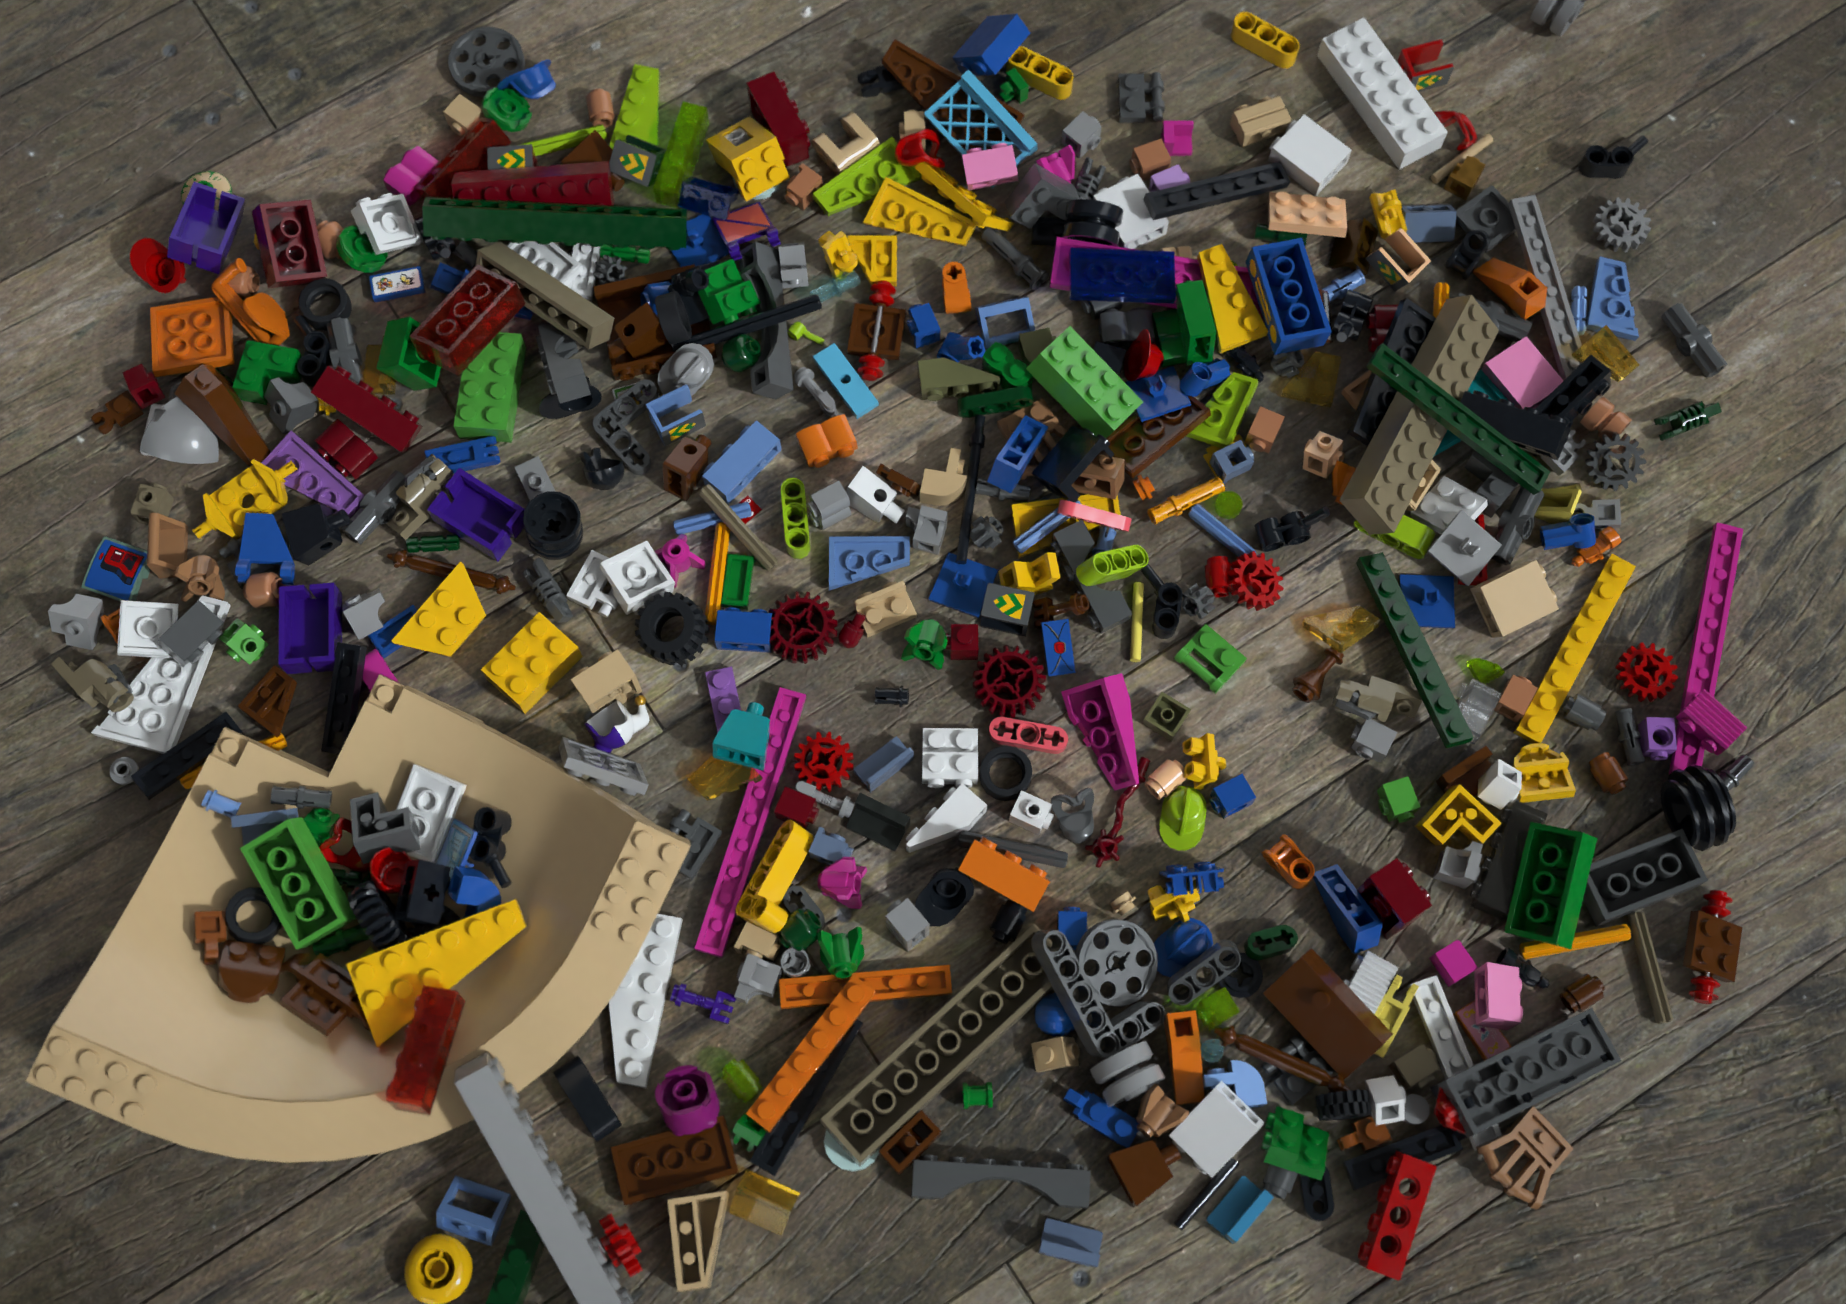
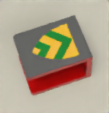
M1442 39L1401 49L1397 63L1404 73L1406 68L1407 77L1418 92L1446 85L1454 69L1452 63L1417 73L1413 69V66L1438 59L1444 44Z

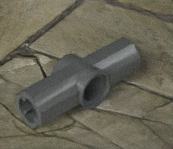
M1459 293L1457 297L1466 296V295H1464V294H1462V293ZM1476 300L1499 329L1498 335L1515 342L1528 335L1532 322L1506 312V308L1498 302L1488 301L1483 303Z
M1682 303L1673 305L1662 314L1661 318L1676 337V345L1679 351L1686 357L1690 356L1706 378L1713 377L1727 366L1726 361L1712 344V335L1709 329L1703 324L1698 325Z
M340 317L331 319L326 326L332 348L329 350L333 367L336 368L337 365H340L352 373L351 379L357 383L360 380L364 381L360 367L363 365L359 348L354 341L349 319Z
M395 470L377 490L368 492L360 502V509L350 518V524L341 528L343 532L361 545L379 524L387 523L394 516L396 506L401 501L395 493L405 483V475Z
M1520 487L1510 509L1505 510L1499 519V532L1495 539L1502 546L1491 559L1503 565L1512 563L1522 540L1527 539L1532 533L1534 527L1533 517L1544 497L1542 490L1533 495L1524 487Z

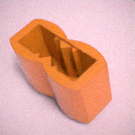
M845 414L832 417L821 424L809 426L796 433L798 444L808 467H824L832 458L849 457L858 448L857 441Z

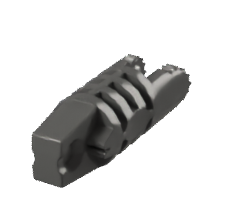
M1086 157L1074 186L1080 199L1093 200L1106 167L1100 165L1096 169L1094 176L1088 174L1093 160L1089 157Z
M541 558L535 559L532 564L537 574L533 570L526 568L523 571L524 577L541 604H543L546 612L553 616L557 623L568 622L573 617V614L567 604L564 593H562Z

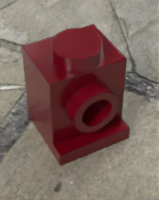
M142 363L122 372L130 393L141 409L166 398L159 387L160 384L152 371L147 372Z

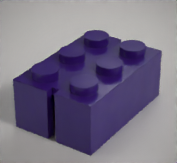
M193 182L170 234L167 257L189 265L193 261L196 262V267L220 274L243 218L245 198L222 191L219 211L214 210L217 189Z
M458 468L445 485L448 494L453 499L452 503L446 493L441 491L427 511L435 523L454 535H458L459 538L499 562L512 544L510 537L516 539L524 529L523 518L525 509L461 468Z
M335 583L309 584V590L312 594L304 585L279 587L278 665L287 674L312 673V667L317 672L333 671L337 642L342 643V593Z

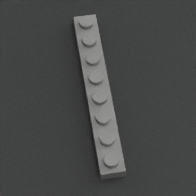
M1536 195L1514 198L1510 200L1508 205L1528 271L1547 287L1545 307L1541 309V313L1560 376L1565 380L1586 360Z

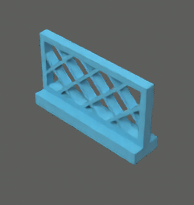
M969 69L950 90L924 113V116L961 156L962 154H967L966 151L969 150V145H984V150H987V145L993 146L999 143H1006L1007 146L1013 145L1021 152L1015 159L1017 167L1025 158L1037 151L1036 141ZM962 88L968 95V104H953V95ZM950 99V104H944ZM971 99L976 103V105H971ZM939 108H948L949 122L937 121L932 114ZM967 109V122H952V110ZM970 109L982 110L985 113V123L970 122ZM943 126H949V130L947 131ZM952 126L967 127L966 140H955L951 136ZM970 127L985 128L984 141L969 140ZM999 128L1002 131V141H987V129ZM1005 136H1006L1011 142H1006V141H1005ZM961 145H966V151L961 147Z

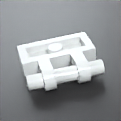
M591 550L566 597L590 610L598 601L602 603L598 613L608 618L610 612L615 610L619 604L613 595V588H611L608 595L602 592L608 580L599 568L600 562L609 558Z

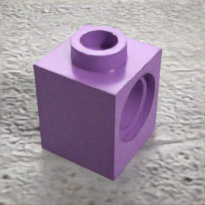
M1646 717L1638 724V731L1642 737L1639 741L1643 756L1650 757L1651 760L1655 761L1665 760L1677 750L1674 718ZM1653 735L1661 738L1662 745L1654 741Z

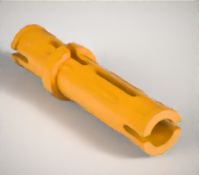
M1216 476L1180 495H1172L1167 498V501L1147 510L1148 516L1154 525L1174 515L1179 516L1183 513L1182 511L1224 492V483L1219 476Z

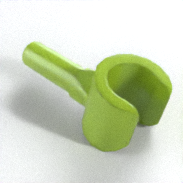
M801 322L793 323L788 329V336L795 341H798L801 336L820 345H823L825 339L810 333Z

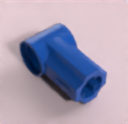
M949 332L936 357L947 358L958 363L960 360L982 358L986 351L984 340L978 335L963 337L957 333Z
M1218 358L1212 362H1195L1180 380V388L1188 396L1196 397L1203 389L1225 381L1231 375L1229 372L1230 365L1225 359L1220 360Z
M1579 513L1573 515L1570 521L1540 526L1539 529L1544 550L1570 545L1583 549L1592 547L1596 543L1594 516L1588 513Z

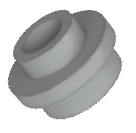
M129 757L116 759L110 767L112 780L121 785L133 782L131 775L139 771L138 764ZM123 766H127V771L124 774H120V769Z

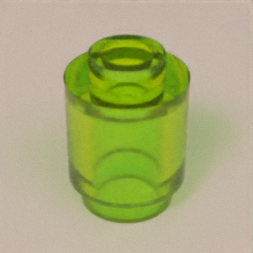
M733 1059L722 1068L724 1074L721 1079L738 1099L742 1098L745 1103L763 1089L759 1083L761 1080L743 1059L738 1062L736 1059Z

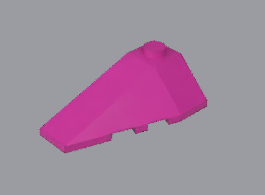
M1123 674L1105 677L1062 691L1069 719L1074 726L1077 725L1085 737L1083 739L1087 747L1091 746L1098 758L1097 763L1114 791L1139 784L1131 702Z

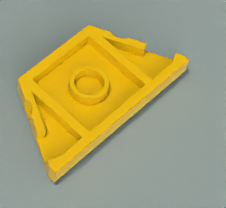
M461 561L391 640L395 645L452 657L485 619L484 609Z

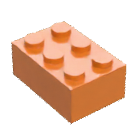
M983 836L980 841L974 838L958 870L1034 912L1050 883L1049 879L1046 878V871L1031 864L1030 868H1027L1020 864L1022 861L1021 857L1008 850L1005 855L995 850L997 844Z

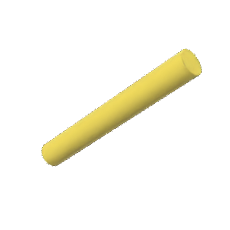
M1141 582L1133 583L1131 662L1141 661L1144 583Z

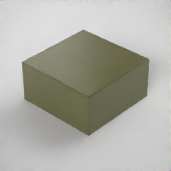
M1161 692L1142 724L1172 742L1191 709Z

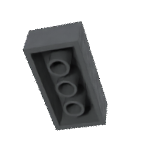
M1682 828L1592 863L1583 901L1597 927L1697 888L1708 881Z

